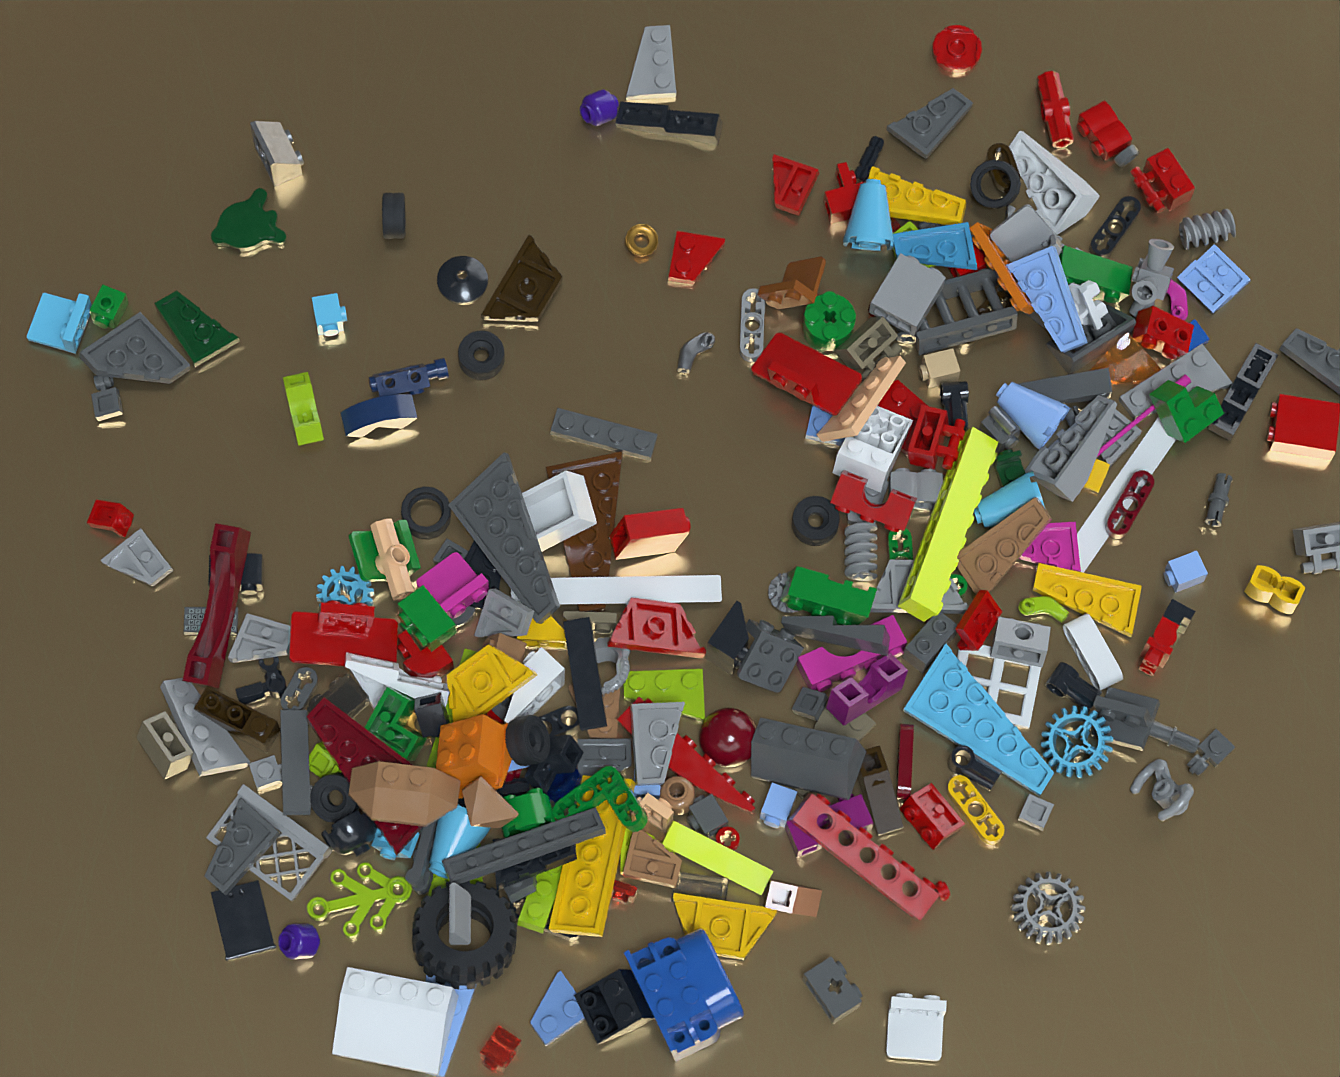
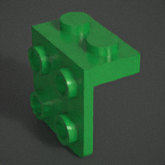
M398 520L394 523L399 543L405 546L410 555V560L406 564L410 576L418 571L421 566L407 520ZM353 531L350 533L349 541L360 578L364 582L387 581L386 576L380 573L375 565V559L379 553L372 531Z

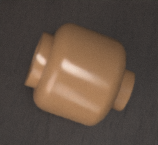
M672 777L667 779L662 785L660 798H663L672 806L671 810L674 811V815H683L689 812V806L694 803L695 790L692 783L686 778Z

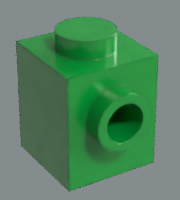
M102 284L89 310L94 324L104 329L108 327L115 329L129 304L127 295L124 292Z

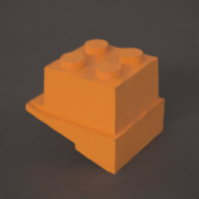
M482 714L440 727L436 769L461 781L458 799L464 798L462 792L464 787L480 776L495 790L502 788L512 761L505 740L506 728L509 723L500 724Z

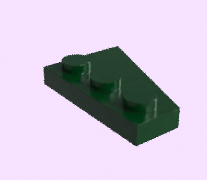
M177 290L154 303L155 308L195 367L240 342L238 336L223 328L218 321L202 312L197 305Z

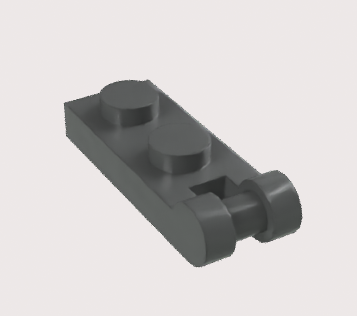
M438 820L420 829L419 845L413 855V868L408 870L405 876L407 882L420 895L426 894L429 891L434 875L429 870V867L431 865L430 857Z

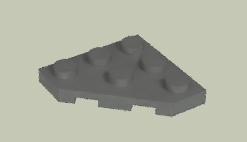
M141 312L80 351L79 358L95 375L167 384L172 383L187 373L191 366Z

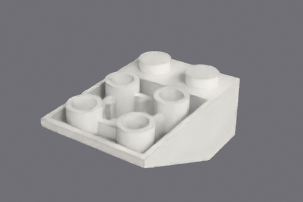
M877 406L859 434L845 438L838 451L832 473L840 476L846 470L868 479L866 487L881 493L913 420Z

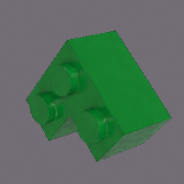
M1168 380L1149 394L1167 435L1184 443L1224 414L1216 394L1199 386L1188 392L1186 387Z
M424 585L398 603L399 614L397 616L401 621L399 623L403 631L407 630L409 635H412L422 647L427 646L431 652L457 634L456 624Z
M387 687L364 728L407 761H415L428 739L427 737L423 738L421 733L406 725L414 711L415 699L391 687Z

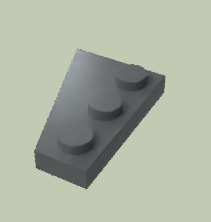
M953 88L931 100L923 108L908 113L900 121H894L887 125L886 130L924 159H927L972 108L973 102Z

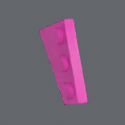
M1076 522L1049 523L1019 559L1081 572Z

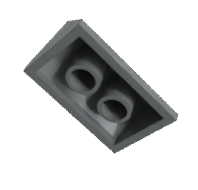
M1106 305L1108 313L1101 318L1103 326L1100 329L1096 330L1092 325L1082 324L1087 344L1067 352H1061L1053 339L1047 342L1046 345L1068 375L1073 374L1131 337L1136 324L1135 318L1110 305Z

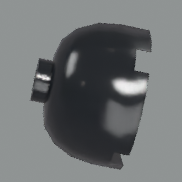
M359 810L333 824L331 833L328 834L324 830L321 835L330 849L337 854L349 855L354 853L358 857L370 850L368 844L375 838L377 826L365 813L360 814Z

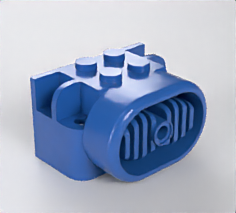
M697 929L677 940L668 937L655 943L650 942L647 947L633 954H630L629 950L624 952L675 1062L714 1044L720 1037L721 1028L743 1018L744 1011L704 929Z

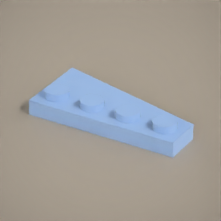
M1050 246L1006 265L1009 271L1014 274L1022 291L1028 296L1036 313L1042 318L1044 326L1061 352H1067L1088 343L1056 247Z

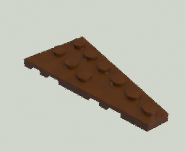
M622 451L546 467L548 479L564 471L584 476L597 524L562 541L571 578L609 577L612 554L610 534L615 526ZM577 604L579 612L605 611L606 604Z

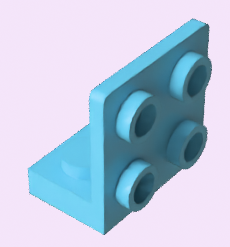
M43 293L27 333V339L76 354L90 317L89 310L92 306L90 297L79 293L77 300L73 301Z

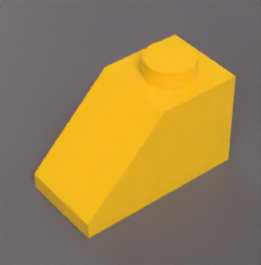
M552 616L542 624L536 623L532 617L527 635L517 636V640L527 643L526 647L567 649L565 631Z

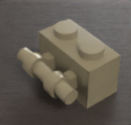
M883 316L870 317L835 351L847 367L853 370L865 367V371L861 374L863 382L881 359L897 356L902 351V347L898 343L893 344L891 347L889 346L898 335ZM881 353V356L874 362L873 359Z
M165 711L142 721L137 740L164 780L187 770L193 756V751L181 735L173 715L169 717Z

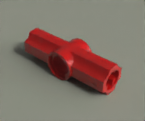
M1046 71L1037 76V84L1041 96V116L1043 122L1047 123L1052 147H1057V149L1065 148L1073 144L1074 141L1069 121V101L1067 97H1064L1059 73Z

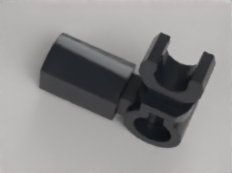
M273 657L274 663L269 666L264 664L263 659H259L260 669L265 673V682L261 683L259 681L235 688L239 702L248 705L264 700L266 696H271L275 699L282 697L287 685L282 672L278 670L280 668L278 657Z

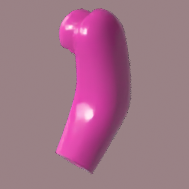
M1171 279L1167 291L1171 298V314L1186 320L1188 317L1186 291Z

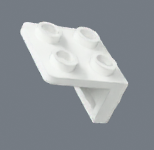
M898 993L896 997L892 996L888 1009L887 1056L890 1058L925 1061L940 1060L942 1055L943 1017L946 1013L947 1001L940 1000V997L934 995H926L923 999L913 998V995L907 993Z

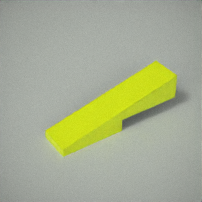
M673 820L661 842L664 847L759 895L763 894L774 872Z

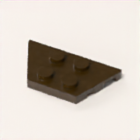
M528 235L486 305L481 314V319L538 322L562 282V275L556 267L552 266L548 256L539 249L531 235Z

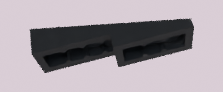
M621 101L615 123L617 127L712 145H719L723 126L720 114L677 111L670 110L669 105Z
M590 617L563 621L580 730L585 731L607 727L602 684Z

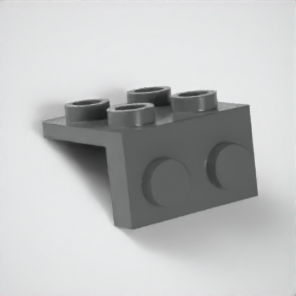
M749 619L746 624L747 631L755 639L737 671V676L744 681L778 693L786 683L804 647L794 639L795 634L785 628H781L779 631L774 629L772 624L764 620H760L758 623Z

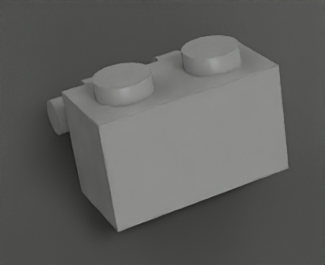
M1340 522L1293 529L1296 555L1310 556V562L1301 563L1300 565L1303 574L1310 572L1313 575L1320 574L1322 570L1328 569L1340 570ZM1332 552L1333 556L1331 559L1321 560V554Z

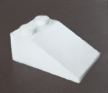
M542 647L537 652H530L523 660L524 665L534 670L538 676L513 693L504 720L505 724L515 718L534 715L565 684V668Z

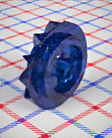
M576 768L574 773L556 775L546 794L550 800L556 803L580 785L579 781L582 776Z

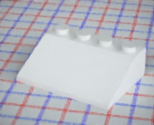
M347 967L340 993L332 1054L439 1075L459 996L453 987Z

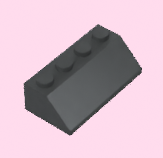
M760 717L751 741V777L849 800L867 751L856 738Z

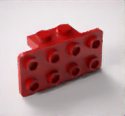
M780 332L774 335L751 367L754 375L834 416L839 414L862 382V375L859 372Z
M338 601L321 602L319 613L298 611L292 613L289 660L293 663L345 666L346 653L396 663L398 622L395 619L375 618V606H368L365 603L349 605L341 604Z

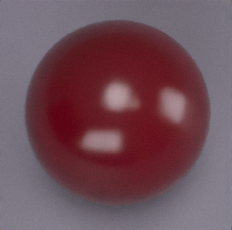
M721 708L712 712L706 717L700 727L699 745L703 754L706 753L720 767L733 768L746 763L751 758V741L757 728L755 722L748 714L736 708Z

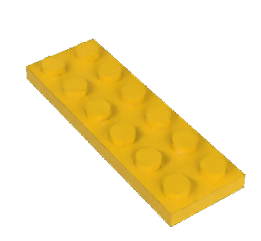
M583 775L581 784L591 776ZM611 777L608 778V784L613 781ZM625 779L634 793L636 783L632 779ZM598 784L596 787L601 791L602 788ZM587 791L583 796V801L591 800L594 791ZM623 793L619 795L616 804H623L627 800L628 794ZM607 800L596 807L605 826L606 834L577 843V860L562 866L549 930L553 933L603 936L626 827L621 823Z

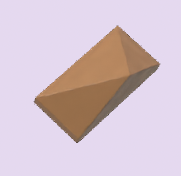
M481 776L462 790L471 826L501 828L519 814Z

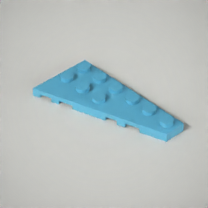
M945 644L903 711L956 745L970 747L974 754L1000 769L1001 773L1040 796L1053 776L1054 771L1038 752L1030 746L1018 728L1010 722L1006 714L982 685L969 673L967 667L953 654L951 648Z

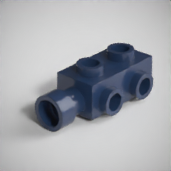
M445 358L434 360V363L426 365L423 363L410 365L400 369L373 374L372 377H369L371 391L376 392L378 397L404 392L415 395L425 392L424 388L430 387V379L449 378ZM416 372V376L411 378V375ZM388 378H391V381L388 384H385L386 380Z

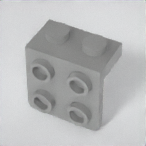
M1029 204L1022 206L990 232L992 241L996 243L1011 262L1050 246L1056 247L1058 256L1062 251L1060 238Z

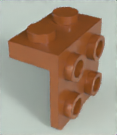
M820 256L790 262L786 267L783 281L760 286L758 296L765 300L767 305L778 310L814 303L824 273L826 259Z

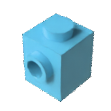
M338 294L312 297L318 335L334 336L344 331L343 322L347 321L345 306L340 307Z

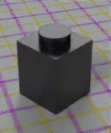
M439 692L415 698L414 710L423 738L429 736L432 738L439 737L440 727L450 723L442 693Z

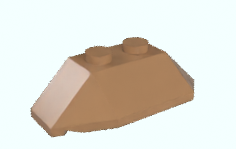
M375 762L352 768L349 796L373 821L427 827L457 808L461 781L431 767Z

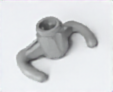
M1156 759L1148 764L1135 778L1130 791L1133 794L1139 793L1146 780L1155 773L1157 783L1154 785L1152 796L1164 808V810L1158 813L1159 820L1164 821L1174 815H1180L1188 808L1189 800L1194 794L1193 787L1187 783L1178 786L1172 780L1165 760Z

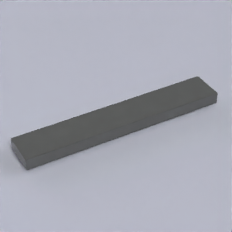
M595 807L442 860V865L450 884H461L606 834L605 826Z

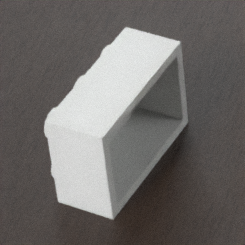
M564 471L522 493L541 551L597 524L585 479L582 475Z

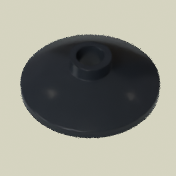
M456 256L447 260L440 267L437 274L438 289L447 300L457 304H468L478 300L485 293L488 286V274L483 264L477 259L469 256ZM464 273L467 275V277L465 279L458 278V275Z

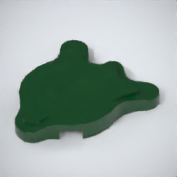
M257 188L249 199L234 203L222 212L216 228L211 233V240L214 245L229 248L231 246L240 249L241 252H246L264 244L283 245L286 242V233L276 226L277 212L275 210H263L268 199L265 189Z

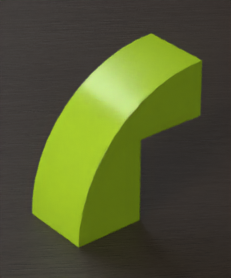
M308 372L283 377L298 446L324 440Z

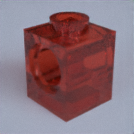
M498 1026L480 1051V1058L483 1059L482 1064L493 1072L499 1070L504 1073L522 1047V1041L501 1026Z

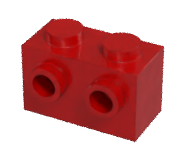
M1151 306L1138 311L1132 339L1141 343V346L1146 349H1153L1162 353L1161 355L1165 358L1176 359L1188 353L1194 325L1155 306Z

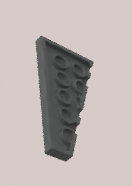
M504 452L451 501L448 506L521 603L534 610L533 619L536 623L542 624L560 607L509 454Z

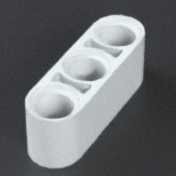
M1086 613L1063 625V631L1095 688L1101 691L1123 680V674L1118 663L1089 614Z

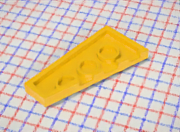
M871 167L868 179L880 180L881 184L886 186L890 217L944 225L962 223L966 209V200L937 189L932 191L924 188V185L918 182L910 183L902 180L901 176L893 173L888 175L880 172L879 168Z
M1038 563L1033 591L1043 596L1052 597L1058 603L1082 615L1087 613L1093 620L1131 638L1142 586Z

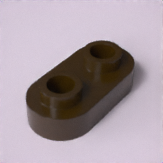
M996 143L990 146L986 161L995 160V157L999 156L1003 159L1002 161L1015 168L1020 178V173L1010 147L1003 143ZM998 169L990 170L997 189L1002 192H1008L1010 183L1003 182V179H1009L1007 174Z

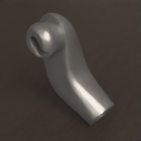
M701 333L681 347L678 372L690 373L696 355L713 347L715 337L712 333Z

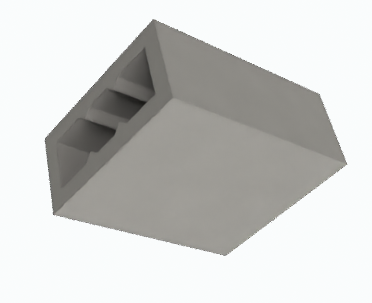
M900 253L871 301L869 313L876 317L883 316L889 324L915 336L942 291L946 277L939 270L920 264L915 257L905 256Z

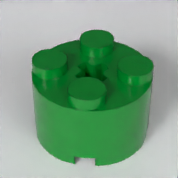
M832 291L816 296L815 302L808 304L804 312L803 334L806 342L818 351L833 350L835 352V349L853 334L856 312L852 304L843 296Z
M541 788L529 790L527 794L517 797L515 795L503 797L519 813L515 819L501 827L504 838L556 821L549 796L543 794Z

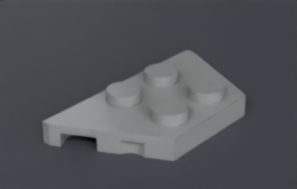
M889 560L878 583L870 612L908 613L899 608L898 604L914 560ZM950 578L951 585L941 601L943 602L941 612L946 614H965L969 606L967 602H963L957 592L958 587L954 580Z

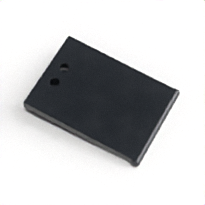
M259 880L234 886L227 895L220 890L211 892L226 961L276 949Z

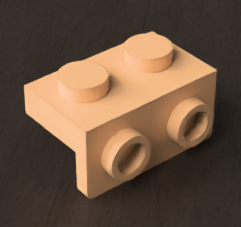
M649 793L643 799L638 797V801L647 814L648 821L666 834L673 820L674 811L671 810L672 806L663 798L656 799ZM632 811L630 816L632 818V822H634L636 820V815Z

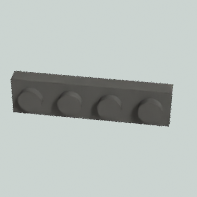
M557 408L550 435L614 452L622 451V454L651 461L658 434L560 408Z

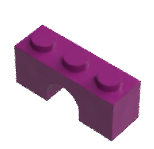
M889 653L888 656H884L871 664L869 672L859 683L850 677L831 689L826 709L845 726L902 690L908 670Z
M851 794L849 800L840 798L838 803L829 806L836 813L838 810H841L852 819L850 824L856 829L862 827L867 831L872 830L874 823L862 794L857 796ZM820 814L817 818V825L822 828L824 825L829 824V818L825 814ZM790 821L786 822L785 831L796 858L822 849L821 845ZM843 830L846 839H849L850 834Z

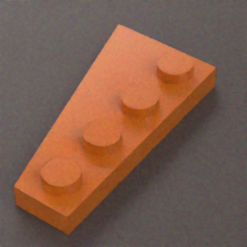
M979 222L975 223L970 227L974 235L972 237L974 244L980 250L983 249L986 254L985 262L992 270H996L999 275L997 281L1012 296L1010 302L1018 312L1022 311L1030 315L1035 311L1031 305L1032 303L1018 285L1014 274L1006 266L1011 262L1005 259L1007 256L990 238V232L993 229Z

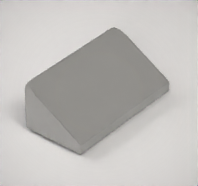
M451 883L449 890L450 945H469L471 943V895L457 883Z

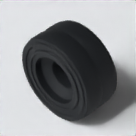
M383 193L382 228L385 239L405 238L406 213L404 193Z
M475 331L465 336L458 348L460 368L467 376L475 380H488L496 376L503 368L505 362V351L501 340L495 334L488 331ZM478 350H485L488 352L489 357L484 361H478L475 359L474 354Z
M810 496L800 501L795 507L792 516V529L801 542L810 546H820L831 541L836 535L840 516L838 510L835 509V505L830 503L829 499L821 496ZM812 515H818L823 519V524L819 527H813L809 524L808 519Z
M535 715L515 718L509 722L506 728L505 740L512 760L520 766H529L545 761L550 752V737L544 722Z
M332 773L320 778L311 791L310 800L314 812L327 822L336 823L360 808L350 798V785L342 773ZM333 790H338L343 795V801L340 805H334L330 801V793Z

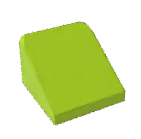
M319 742L309 755V770L322 778L329 775L336 764L322 742Z

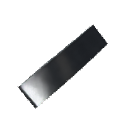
M1255 343L1221 403L1224 414L1209 425L1208 429L1231 441L1275 363L1278 354Z

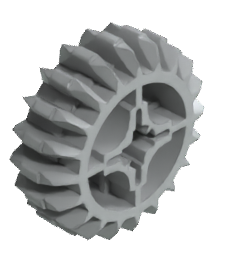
M1046 872L1044 879L1040 873H1036L1034 876L1035 881L1029 877L1026 878V886L1020 884L1017 888L1019 893L1013 896V900L1017 903L1012 905L1011 910L1020 912L1014 915L1013 920L1022 921L1018 929L1022 931L1027 928L1026 937L1028 939L1032 934L1037 935L1036 943H1040L1042 937H1044L1046 945H1050L1052 937H1054L1057 944H1060L1063 941L1062 935L1069 940L1072 937L1071 931L1077 932L1080 928L1077 923H1082L1084 917L1079 914L1085 911V906L1079 904L1084 900V897L1082 895L1075 896L1079 890L1078 886L1070 889L1068 886L1071 883V879L1068 878L1064 883L1061 882L1062 875L1060 873L1056 875L1055 879H1051V872ZM1050 889L1058 892L1059 894L1056 896H1050L1044 890H1041ZM1032 894L1035 897L1034 902L1037 905V909L1030 916L1027 909V900ZM1067 901L1070 915L1068 921L1064 922L1060 907ZM1056 904L1052 911L1047 910L1041 913L1045 905L1049 907ZM1048 921L1052 926L1056 927H1044L1039 925L1038 922Z

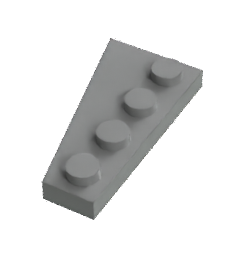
M183 678L163 681L160 688L181 735L193 751L192 760L199 776L247 768L250 761L228 731L194 710L201 695L193 684L182 681Z

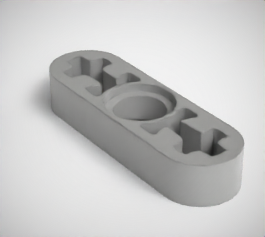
M754 288L744 292L741 302L740 356L747 362H755L763 352L765 300L758 296L759 290ZM751 297L756 298L755 312H750L751 303L749 301ZM748 320H755L759 323L760 327L755 331H750L745 327V323ZM749 338H754V349H756L754 354H750L748 350Z

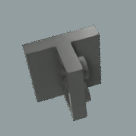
M1108 687L1105 697L1097 695L1093 704L1098 712L1097 719L1104 717L1106 720L1101 727L1110 726L1111 731L1105 734V736L1113 737L1114 741L1111 743L1143 751L1160 706L1159 699ZM1093 728L1091 735L1094 739H1098L1097 731Z

